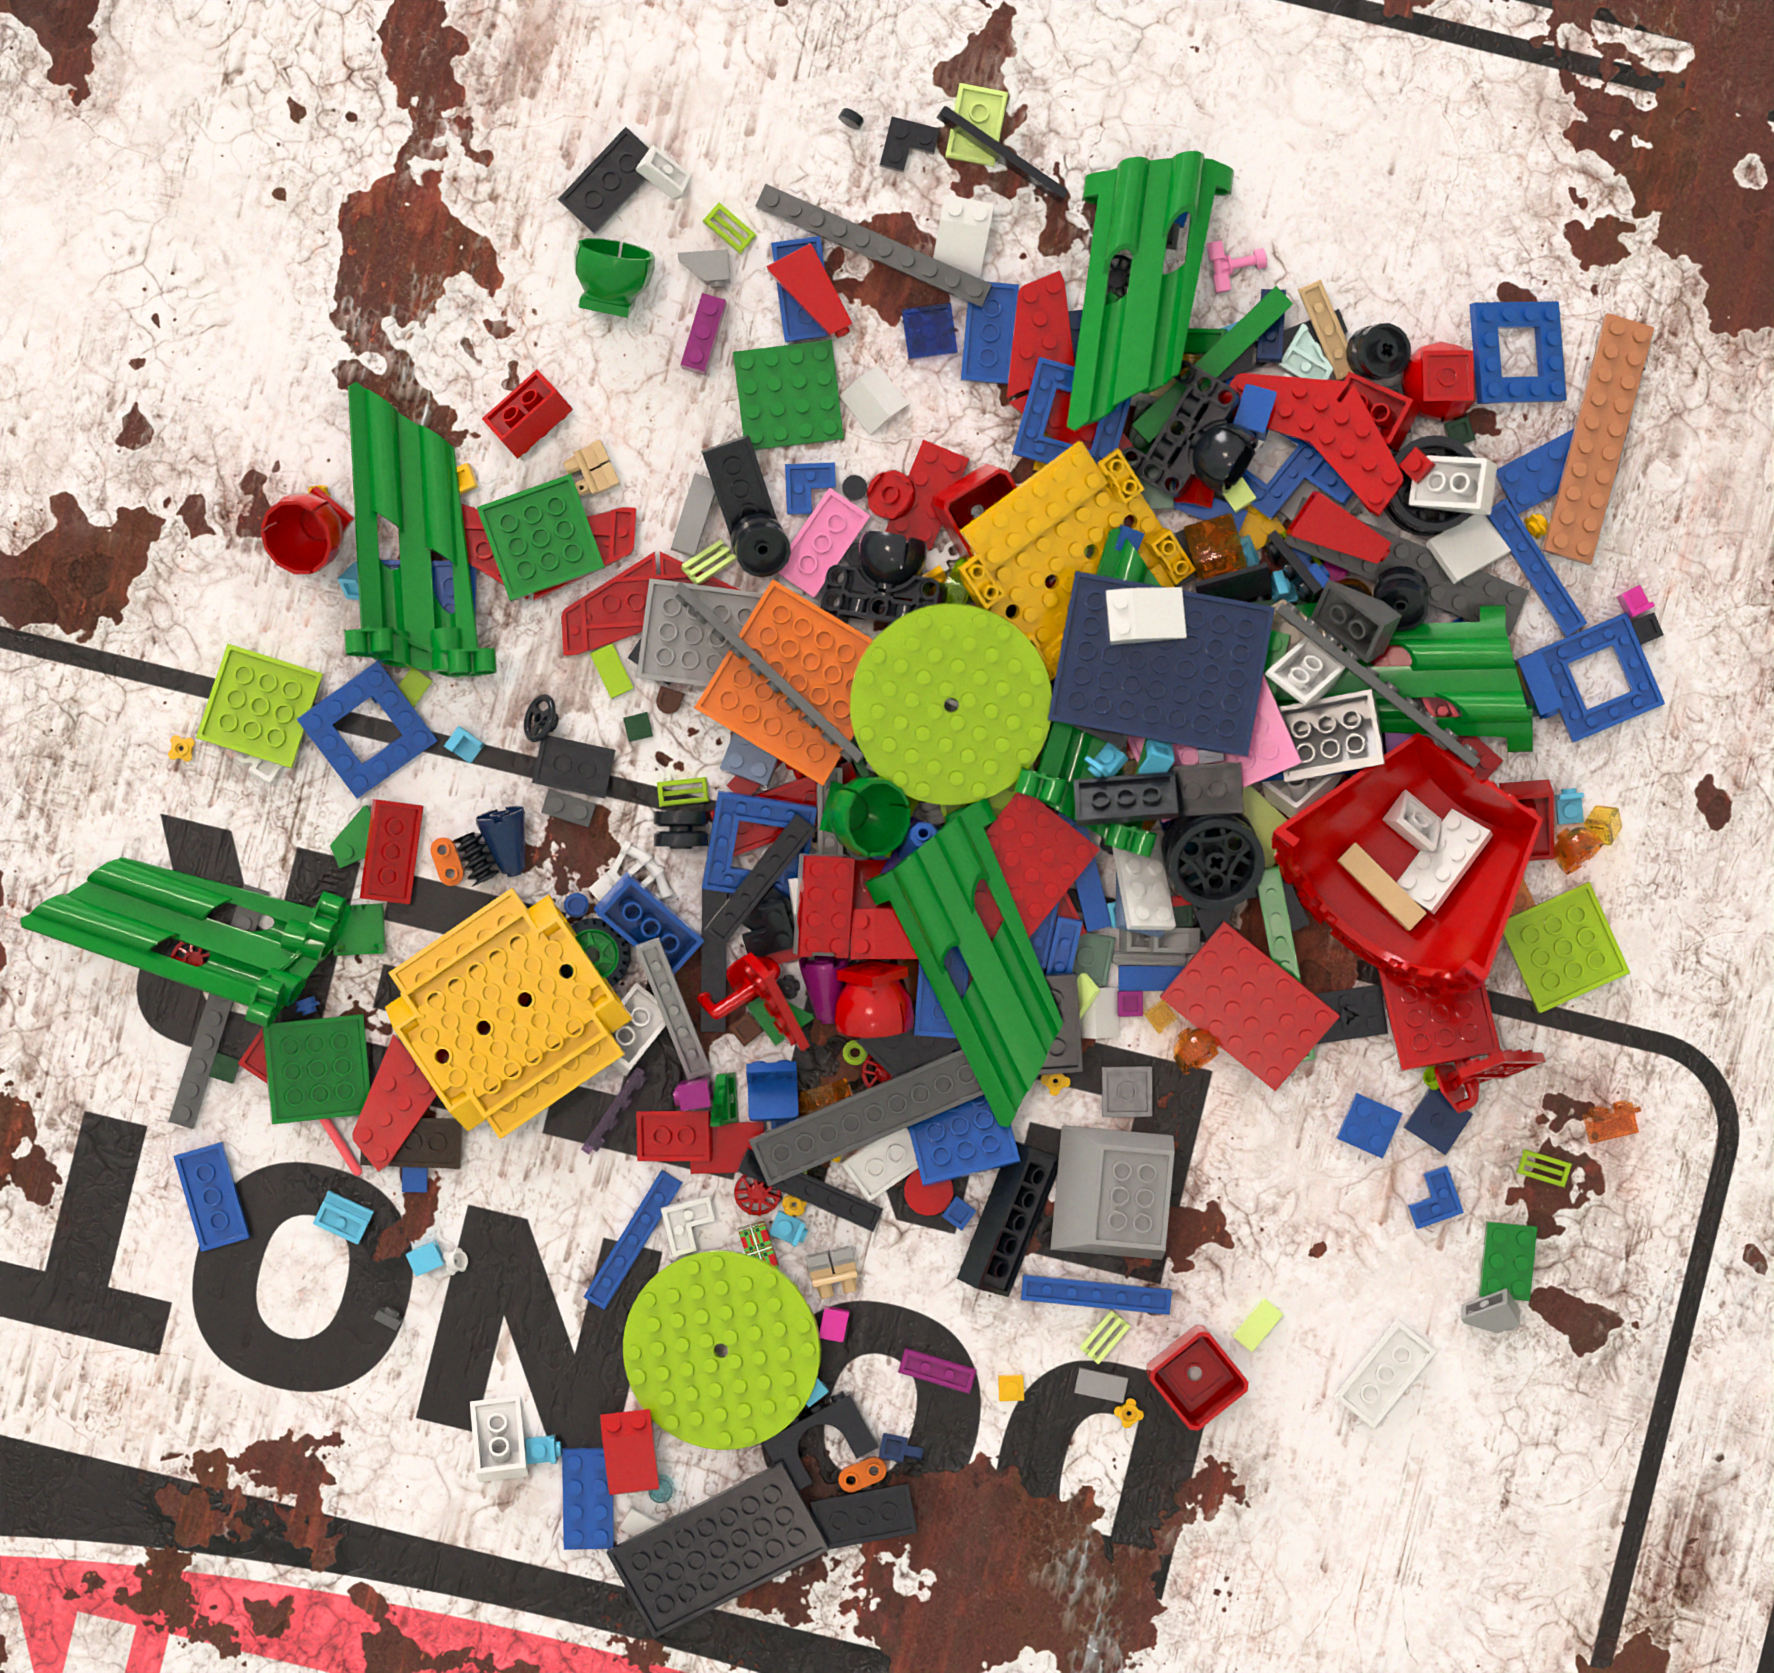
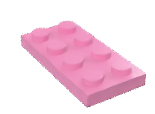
M829 488L790 544L791 554L788 563L777 573L812 598H815L825 583L828 569L833 565H838L871 516Z

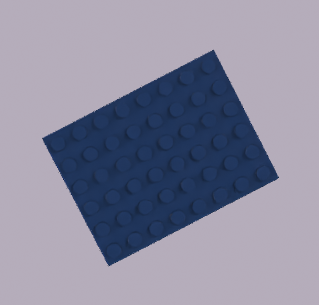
M1075 571L1048 721L1248 757L1275 607L1182 590L1187 638L1110 645L1106 591L1166 587Z

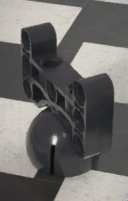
M1182 360L1179 375L1174 377V379L1187 388L1147 454L1133 447H1127L1121 453L1127 462L1130 455L1137 454L1138 460L1136 464L1130 466L1135 475L1171 497L1179 498L1183 496L1196 475L1209 489L1218 493H1227L1231 490L1232 486L1238 483L1249 467L1255 455L1254 449L1258 446V439L1246 427L1227 423L1239 406L1241 400L1239 393L1189 361ZM1189 367L1190 375L1186 379H1181V370ZM1205 380H1211V388L1206 392H1202V383ZM1227 392H1231V402L1228 404H1223V395ZM1180 423H1184V432L1181 435H1176L1175 427ZM1157 466L1158 475L1150 479L1148 476L1149 470ZM1174 479H1178V489L1175 491H1170V482Z
M865 531L858 545V558L861 568L843 565L831 566L826 573L820 608L848 624L849 618L892 624L896 619L919 608L946 603L948 589L944 583L936 579L919 576L927 560L926 542L916 538H909L907 543L903 535L880 531ZM844 572V579L838 583L839 575ZM936 585L935 594L930 596L929 591L931 587ZM854 591L864 592L866 595L856 594ZM837 597H839L840 602L838 606L834 608V600ZM899 598L912 599V601H905ZM885 603V611L879 614L880 606Z

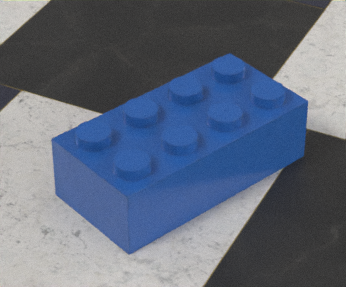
M628 871L594 907L596 914L634 947L659 937L674 974L704 942L703 937L697 930Z

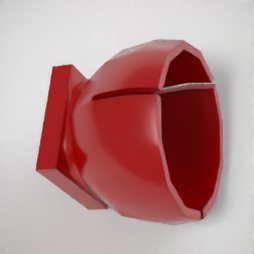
M1439 341L1421 346L1411 355L1408 366L1402 372L1400 384H1402L1404 396L1413 399L1420 407V411L1417 414L1419 417L1436 422L1449 421L1461 417L1476 402L1473 350H1465L1462 346Z
M317 486L310 493L285 496L270 507L263 519L261 536L264 549L277 566L294 575L319 572L339 554L344 533L355 518Z
M868 960L836 970L837 980L846 982L836 999L834 1019L837 1032L852 1037L876 1038L902 1034L913 1028L914 1010L911 996L899 981L908 977V967L878 960Z

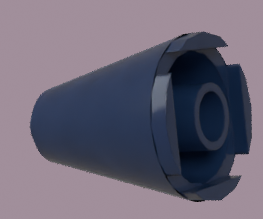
M523 806L505 807L506 810L503 811L495 809L477 816L476 825L500 872L507 874V877L521 875V870L526 868L525 811Z

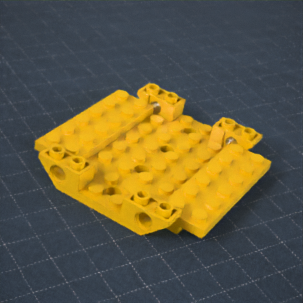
M1076 442L960 530L973 554L970 560L958 568L963 586L977 607L984 608L1005 618L1030 640L1043 660L1049 681L1056 677L1075 571L1096 575L1109 530L1120 527V524L1124 525L1126 516L1132 515L1134 518V523L1130 528L1145 534L1137 552L1162 587L1175 588L1173 583L1177 585L1196 570L1171 530L1162 527L1141 494L1144 487L1119 448H1116L1096 464L1083 442ZM1092 544L1095 548V553L1092 557L1086 558L1084 554L1085 548ZM1053 574L1056 582L1053 587L1047 588L1045 580L1047 576ZM1014 604L1017 609L1016 614L1008 618L1006 616V609L1009 605Z
M511 888L389 972V975L401 991V996L385 1007L393 1029L447 1110L468 1132L487 1119L499 1139H502L625 1055L611 1033H614L633 1020V1018L607 979L602 978L575 938L577 937L576 933L550 895H547L527 909L514 888ZM564 964H569L573 967L574 973L569 979L562 977L560 969ZM524 992L532 996V1003L528 1007L522 1006L519 1002V997ZM481 1021H487L490 1024L491 1030L489 1034L482 1035L479 1033L478 1024ZM440 1049L448 1051L450 1056L448 1062L440 1063L437 1060V1052Z

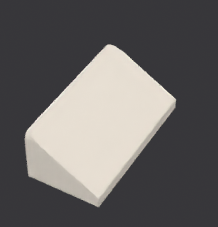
M654 145L651 146L636 168L638 173L673 199L683 194L691 177L688 171Z
M631 1506L619 1529L632 1536H636L661 1522Z

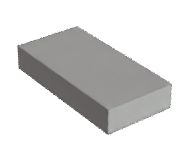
M1079 1367L1074 1393L1123 1403L1128 1377Z

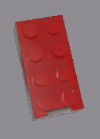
M799 853L793 953L797 956L849 957L855 858L844 855Z

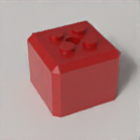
M984 464L933 496L931 505L960 557L967 561L973 557V554L960 530L975 520L971 514V510L975 505H981L984 513L1017 488L1008 470Z
M1194 1325L1149 1361L1146 1367V1373L1150 1381L1189 1430L1199 1431L1248 1391V1380L1204 1325ZM1193 1366L1201 1369V1376L1196 1380L1190 1379L1187 1375L1188 1370Z

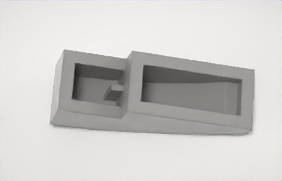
M694 474L672 542V551L691 557L695 556L716 495L711 478Z
M1173 928L1172 930H1165V935L1161 938L1119 929V951L1197 953L1200 949V928Z

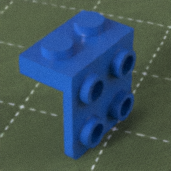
M779 1060L772 1063L754 1061L746 1064L749 1120L754 1122L797 1119L799 1114L796 1061Z

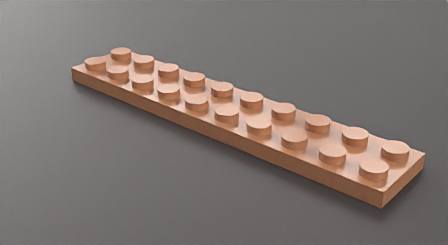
M1610 313L1604 316L1545 537L1543 552L1586 565L1592 564L1654 327Z

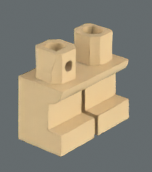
M600 439L581 450L573 452L574 456L563 462L568 474L572 475L579 471L583 473L585 479L575 483L579 497L590 493L594 496L621 485Z

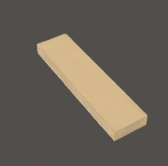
M1321 279L1297 290L1324 354L1333 367L1332 372L1335 380L1339 381L1346 378L1349 371L1354 372L1350 369L1347 362L1346 348L1348 342Z
M1356 842L1337 860L1407 931H1410L1426 914Z

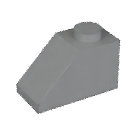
M728 249L678 253L679 262L705 285H710L711 288H723L725 283H731Z
M1506 1288L1462 1304L1461 1320L1465 1324L1500 1333L1520 1326V1309Z

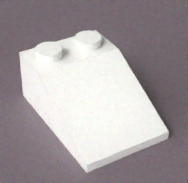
M945 195L933 258L980 278L994 204Z
M1427 456L1436 466L1419 484L1412 479L1409 498L1410 506L1491 515L1497 464L1486 458Z
M1182 587L1129 588L1106 591L1110 645L1187 638Z
M1306 636L1274 664L1265 675L1305 706L1328 693L1337 683L1345 666Z
M1344 774L1318 776L1286 783L1284 780L1262 782L1266 800L1289 818H1292L1332 791Z
M635 983L621 1000L633 1020L614 1033H611L625 1053V1055L611 1065L625 1076L628 1075L666 1026L655 997L638 983Z
M520 1395L471 1401L475 1470L478 1481L487 1482L529 1476Z

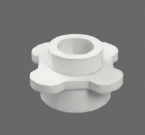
M455 1248L454 1251H446L443 1254V1260L447 1267L446 1271L449 1275H455L457 1271L463 1272L466 1270L468 1258L461 1248Z

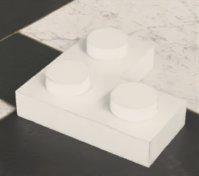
M709 1195L660 1208L672 1257L697 1251L691 1227L715 1221Z

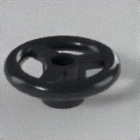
M547 694L537 696L526 711L524 733L531 742L543 740L558 725L559 717L556 713L555 702L551 696ZM542 702H546L548 705V709L545 711H541L538 706ZM534 715V726L531 731V720Z

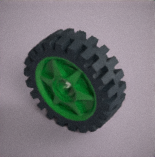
M600 918L583 919L571 925L577 935L575 938L586 954L590 948H596L600 952L599 960L592 963L602 978H606L612 987L624 977L630 964L631 951L629 942ZM564 964L560 969V973L564 978L569 979L572 977L574 970L571 965Z

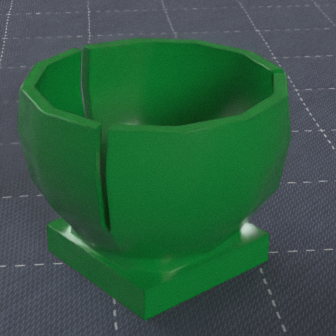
M586 238L578 241L574 252V270L584 290L580 297L578 308L628 318L634 309L636 297L650 284L655 267L653 253L640 246L623 242L621 257H618L620 241L601 238Z
M883 777L854 778L846 785L831 781L819 830L834 833L838 843L859 856H885L901 845L910 827L911 808L907 807L910 804L903 789Z

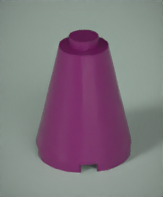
M814 956V959L809 961L807 957L799 959L800 971L815 1017L821 1020L823 1024L835 1023L836 999L846 982L837 980L836 970L848 967L849 957L842 959L833 956Z

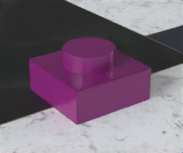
M1117 991L1118 1017L1143 1016V991Z

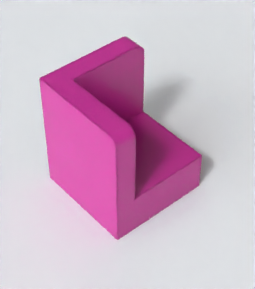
M1641 585L1616 596L1623 612H1627L1629 618L1655 606L1653 601H1648Z
M825 1305L819 1332L820 1338L843 1342L849 1310Z

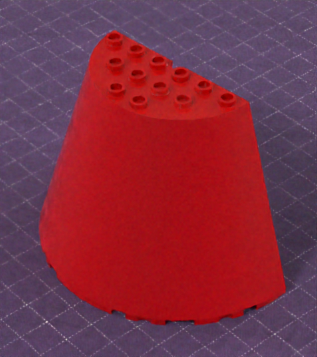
M1416 733L1384 755L1385 764L1364 768L1278 826L1272 835V849L1277 848V852L1274 855L1275 862L1280 866L1279 871L1286 884L1290 885L1293 883L1298 890L1297 896L1300 898L1299 902L1313 915V918L1320 925L1325 921L1333 928L1330 934L1357 956L1383 972L1387 968L1397 972L1395 975L1396 979L1403 982L1407 981L1415 987L1421 989L1424 987L1428 988L1429 986L1437 987L1441 994L1455 995L1456 992L1467 994L1470 989L1473 991L1478 989L1489 975L1543 818L1535 810L1527 808L1518 802L1515 796L1499 789L1493 781L1489 779L1480 780L1476 777L1477 772L1473 767L1457 760L1450 751L1443 750L1437 746L1431 738ZM1405 789L1440 817L1442 821L1450 810L1454 809L1490 830L1493 834L1492 838L1437 912L1432 914L1421 907L1426 914L1410 931H1407L1337 862L1340 856L1356 842L1397 883L1421 851L1417 850L1382 821Z

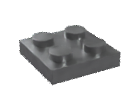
M1152 1066L1102 1067V1117H1152Z

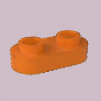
M442 837L432 843L430 848L431 855L441 882L448 886H455L464 878L463 865L459 860V854L456 852V845L452 843L451 839ZM441 845L447 847V853L444 855L440 854L438 850ZM448 869L455 871L453 878L447 876Z
M870 1456L841 1470L839 1485L846 1492H855L877 1483L886 1475V1464L883 1459H878L877 1456ZM876 1466L879 1469L878 1473L871 1474L869 1472L870 1467ZM854 1476L856 1479L855 1483H847V1477Z

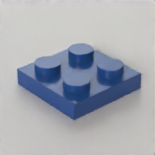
M1355 1093L1336 1138L1383 1159L1403 1113Z

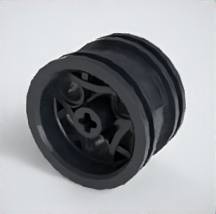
M1439 435L1416 439L1393 455L1398 467L1415 447L1419 448L1425 455L1476 458L1470 449L1461 442ZM1408 477L1407 480L1403 478L1401 488L1384 510L1392 523L1401 530L1419 536L1439 535L1446 530L1460 525L1471 516V513L1407 505L1403 500V496L1406 492L1410 493L1411 477ZM1424 510L1437 511L1436 521L1426 520ZM1445 513L1451 515L1450 517L1445 519Z
M1243 813L1179 816V818L1170 820L1165 828L1161 848L1164 863L1177 892L1192 905L1206 910L1232 908L1249 898L1261 883L1265 869L1263 848L1251 823ZM1239 837L1237 843L1228 844L1230 838ZM1189 842L1196 843L1194 848L1185 849ZM1189 866L1196 871L1189 875L1184 873ZM1213 875H1220L1219 879L1209 880Z

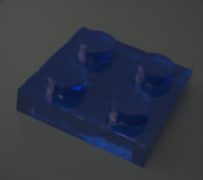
M951 303L901 309L908 360L958 353Z

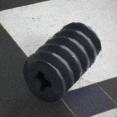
M475 832L452 841L453 844H461L456 849L457 853H465L459 859L460 862H469L463 869L464 871H472L467 878L468 880H476V882L471 887L486 882L499 873V870L490 869L495 864V860H486L491 855V852L482 851L487 844L486 842L479 843L478 840L482 837V834Z

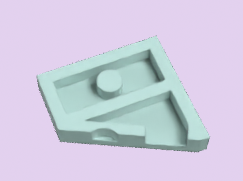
M1301 324L1282 356V363H1278L1277 366L1295 377L1327 380L1333 371V367L1322 354L1318 343H1315L1308 332V327L1305 324Z

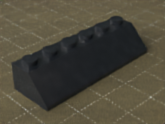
M1016 1140L1020 1163L999 1169L957 1276L958 1280L976 1289L1009 1297L1056 1178L1059 1156Z

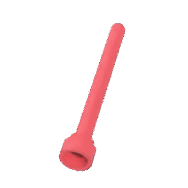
M319 1119L355 1176H360L362 1168L331 1119Z

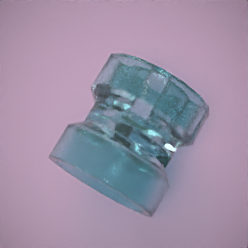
M659 1474V1490L648 1491V1494L654 1502L665 1503L672 1497L674 1482L668 1475Z

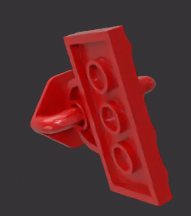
M750 952L732 963L727 969L726 977L734 993L716 1005L711 1001L712 996L708 992H702L697 996L698 1003L701 1004L703 1009L713 1019H721L742 1004L752 1002L757 997H760L766 1012L776 1020L773 1022L775 1029L780 1035H784L790 1046L795 1044L801 1051L810 1047L776 982L780 976L781 969L772 958L754 956Z
M1497 1049L1487 1053L1488 1058L1480 1060V1058L1471 1060L1469 1058L1454 1061L1456 1068L1453 1065H1437L1434 1071L1441 1093L1456 1112L1461 1113L1471 1109L1478 1102L1479 1084L1492 1079H1505L1546 1062L1543 1052H1533L1532 1049L1526 1051L1522 1049L1512 1051V1049L1505 1051ZM1465 1089H1466V1092H1467V1095H1468V1098H1466V1099H1465Z

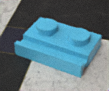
M329 1190L313 1224L358 1245L374 1211Z

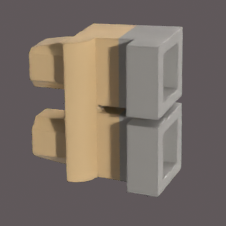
M852 1245L830 1250L835 1272L832 1270L828 1251L806 1256L813 1287H817L821 1299L834 1296L831 1283L841 1281L844 1294L857 1291L856 1278L858 1273Z

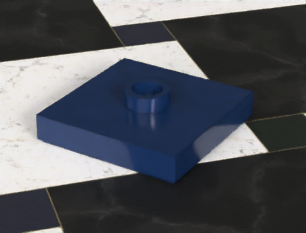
M1429 1088L1403 1127L1446 1155L1473 1114L1468 1110L1457 1113L1440 1091Z

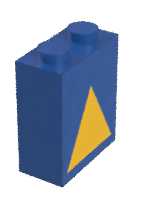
M1542 651L1533 652L1514 660L1526 705H1532V717L1539 716L1541 720L1558 714L1557 709L1564 705Z

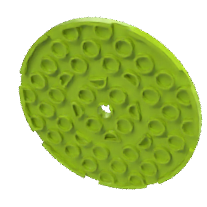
M944 603L909 612L896 619L874 638L861 657L854 674L850 695V716L859 748L864 754L866 761L880 777L894 783L903 789L905 795L914 799L939 805H961L977 802L983 798L986 799L996 795L1018 780L1021 767L1029 769L1047 738L1051 721H1048L1052 692L1043 660L1030 640L1015 625L1000 615L973 605ZM948 698H955L958 701V708L956 710L947 711L944 708V703Z
M711 1250L694 1253L680 1258L658 1272L645 1285L633 1303L627 1318L623 1338V1358L628 1381L642 1408L651 1410L652 1420L666 1432L684 1442L714 1450H733L750 1447L768 1440L785 1429L797 1417L811 1397L821 1363V1341L817 1321L812 1308L798 1290V1286L786 1274L767 1261L731 1250ZM717 1344L727 1346L728 1354L725 1357L719 1356L715 1352Z

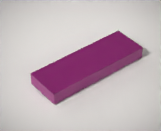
M905 1348L898 1373L970 1394L977 1369Z

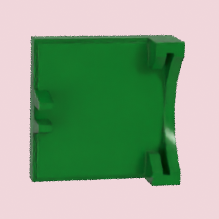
M384 903L346 905L342 925L337 933L338 939L335 946H333L334 956L386 953Z

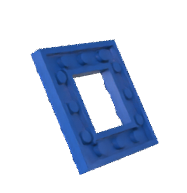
M1559 301L1475 302L1469 304L1477 404L1567 401ZM1534 328L1538 376L1502 377L1498 329Z
M1042 357L1038 358L1012 455L1049 464L1072 446V444L1044 437L1043 435L1056 389L1072 393L1075 367ZM1132 397L1119 403L1112 413L1098 421L1091 450L1087 449L1096 464L1118 448Z
M1284 434L1281 435L1296 445L1297 448L1268 484L1248 470L1242 476L1257 498L1250 505L1271 521L1302 484L1306 473L1321 456L1307 442Z
M1627 612L1533 651H1542L1564 705L1558 708V712L1572 743L1665 704ZM1612 646L1630 692L1586 709L1568 664Z
M378 660L296 719L356 799L438 741ZM373 696L402 735L362 763L333 724Z
M718 790L702 889L733 893L751 871V869L731 866L739 821L785 828L794 815L798 813L814 825L817 806ZM812 836L773 884L788 896H790L788 879L798 878L799 853L809 854Z

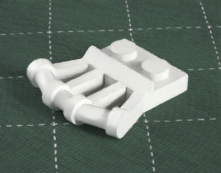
M627 840L623 844L613 867L588 888L596 899L600 901L621 878L617 872L627 854L639 860L628 872L633 876L640 868L645 866L651 874L641 883L646 887L655 879L660 893L655 895L659 899L674 894L672 888L669 889L663 872L664 869L661 865L658 867L652 860L653 856L650 853H645L631 846L632 843Z

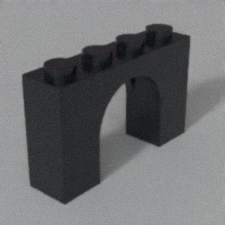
M1281 875L1291 931L1294 932L1310 923L1292 885L1286 884ZM1258 888L1249 898H1259ZM1196 907L1197 910L1193 911V915L1205 941L1208 940L1224 920L1229 924L1230 915L1234 907L1224 910H1206Z
M840 1391L830 1397L832 1401L825 1405H822L820 1402L808 1409L810 1413L803 1417L798 1414L785 1429L762 1442L774 1465L783 1461L798 1490L813 1483V1478L798 1449L801 1436L810 1427L826 1424L837 1428L845 1437L856 1459L879 1447V1443L851 1391L847 1393Z

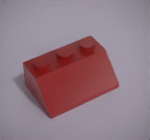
M536 370L488 412L482 420L518 459L527 453L537 441L546 436L556 424L565 419L573 408L551 383Z

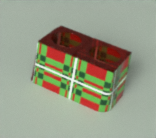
M760 1221L738 1227V1230H741L738 1232L745 1254L767 1261L779 1268V1262L773 1251L774 1247L766 1222Z

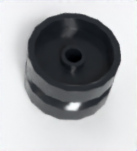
M1379 323L1373 326H1366L1357 330L1349 339L1346 348L1347 362L1350 369L1356 375L1370 381L1392 378L1402 373L1408 366L1411 357V344L1407 335L1396 325Z
M762 513L751 514L741 519L733 528L730 538L731 548L740 566L748 574L756 577L772 576L781 571L788 563L791 554L790 542L778 520L772 516Z
M1396 566L1386 569L1378 575L1374 582L1373 597L1385 602L1402 615L1395 631L1415 629L1424 622L1428 615L1429 585L1426 578L1418 570L1410 567Z
M654 811V824L656 826H669V831H657L654 833V846H670V849H693V846H708V833L705 831H693V826H706L708 824V811Z

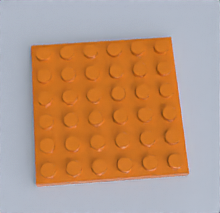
M772 579L738 636L851 742L854 737L850 716L852 681L859 661L873 639ZM729 650L694 708L824 786L842 757L840 754L842 749L836 743L831 746L821 736L824 732L818 726L813 729L803 719L805 714L799 708L794 711L785 702L787 697L781 691L776 694L766 684L769 680L763 674L758 677L748 667L751 663L745 657L740 660Z

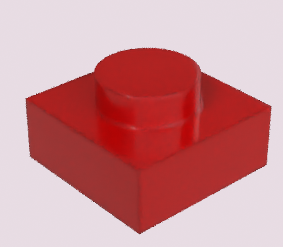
M1417 447L1399 464V467L1418 484L1436 466Z

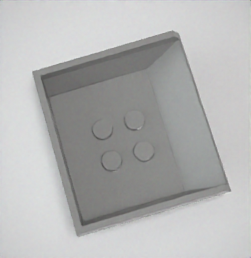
M1063 1125L1061 1128L1050 1250L1162 1260L1166 1251L1175 1153L1173 1135Z

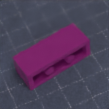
M705 293L701 294L680 364L682 369L706 376L727 307L725 299Z
M711 1077L681 1081L675 1091H673L675 1106L680 1105L681 1111L711 1107L714 1098Z

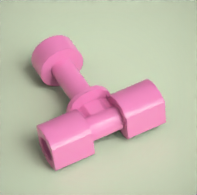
M1222 240L1206 244L1209 262L1213 261L1215 275L1212 278L1215 294L1232 290L1229 275H1233V269L1255 265L1257 270L1267 268L1264 248L1253 250V255L1231 259L1230 255L1225 256Z

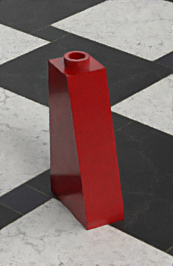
M811 243L766 266L769 275L830 338L836 336L839 339L851 332L849 328L853 327V323Z
M1316 491L1311 493L1285 532L1290 537L1378 564L1379 561L1383 562L1390 553L1389 547L1392 544L1323 494Z

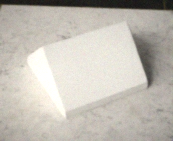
M879 365L856 379L839 396L869 435L873 434L909 405Z
M1405 789L1382 821L1417 850L1433 852L1437 847L1442 819Z
M1098 987L1101 990L1080 1019L1081 1038L1119 1037L1118 987Z

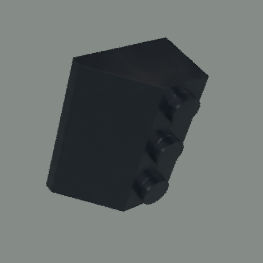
M1267 562L1200 580L1190 585V590L1194 593L1243 602L1252 600V602L1267 600L1266 595L1272 593Z

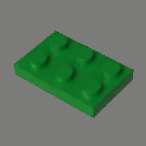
M1486 1221L1479 1296L1484 1297L1507 1288L1514 1300L1530 1301L1537 1226Z

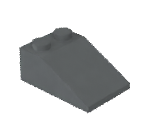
M1329 580L1310 619L1360 659L1368 663L1385 653L1402 615L1379 599Z

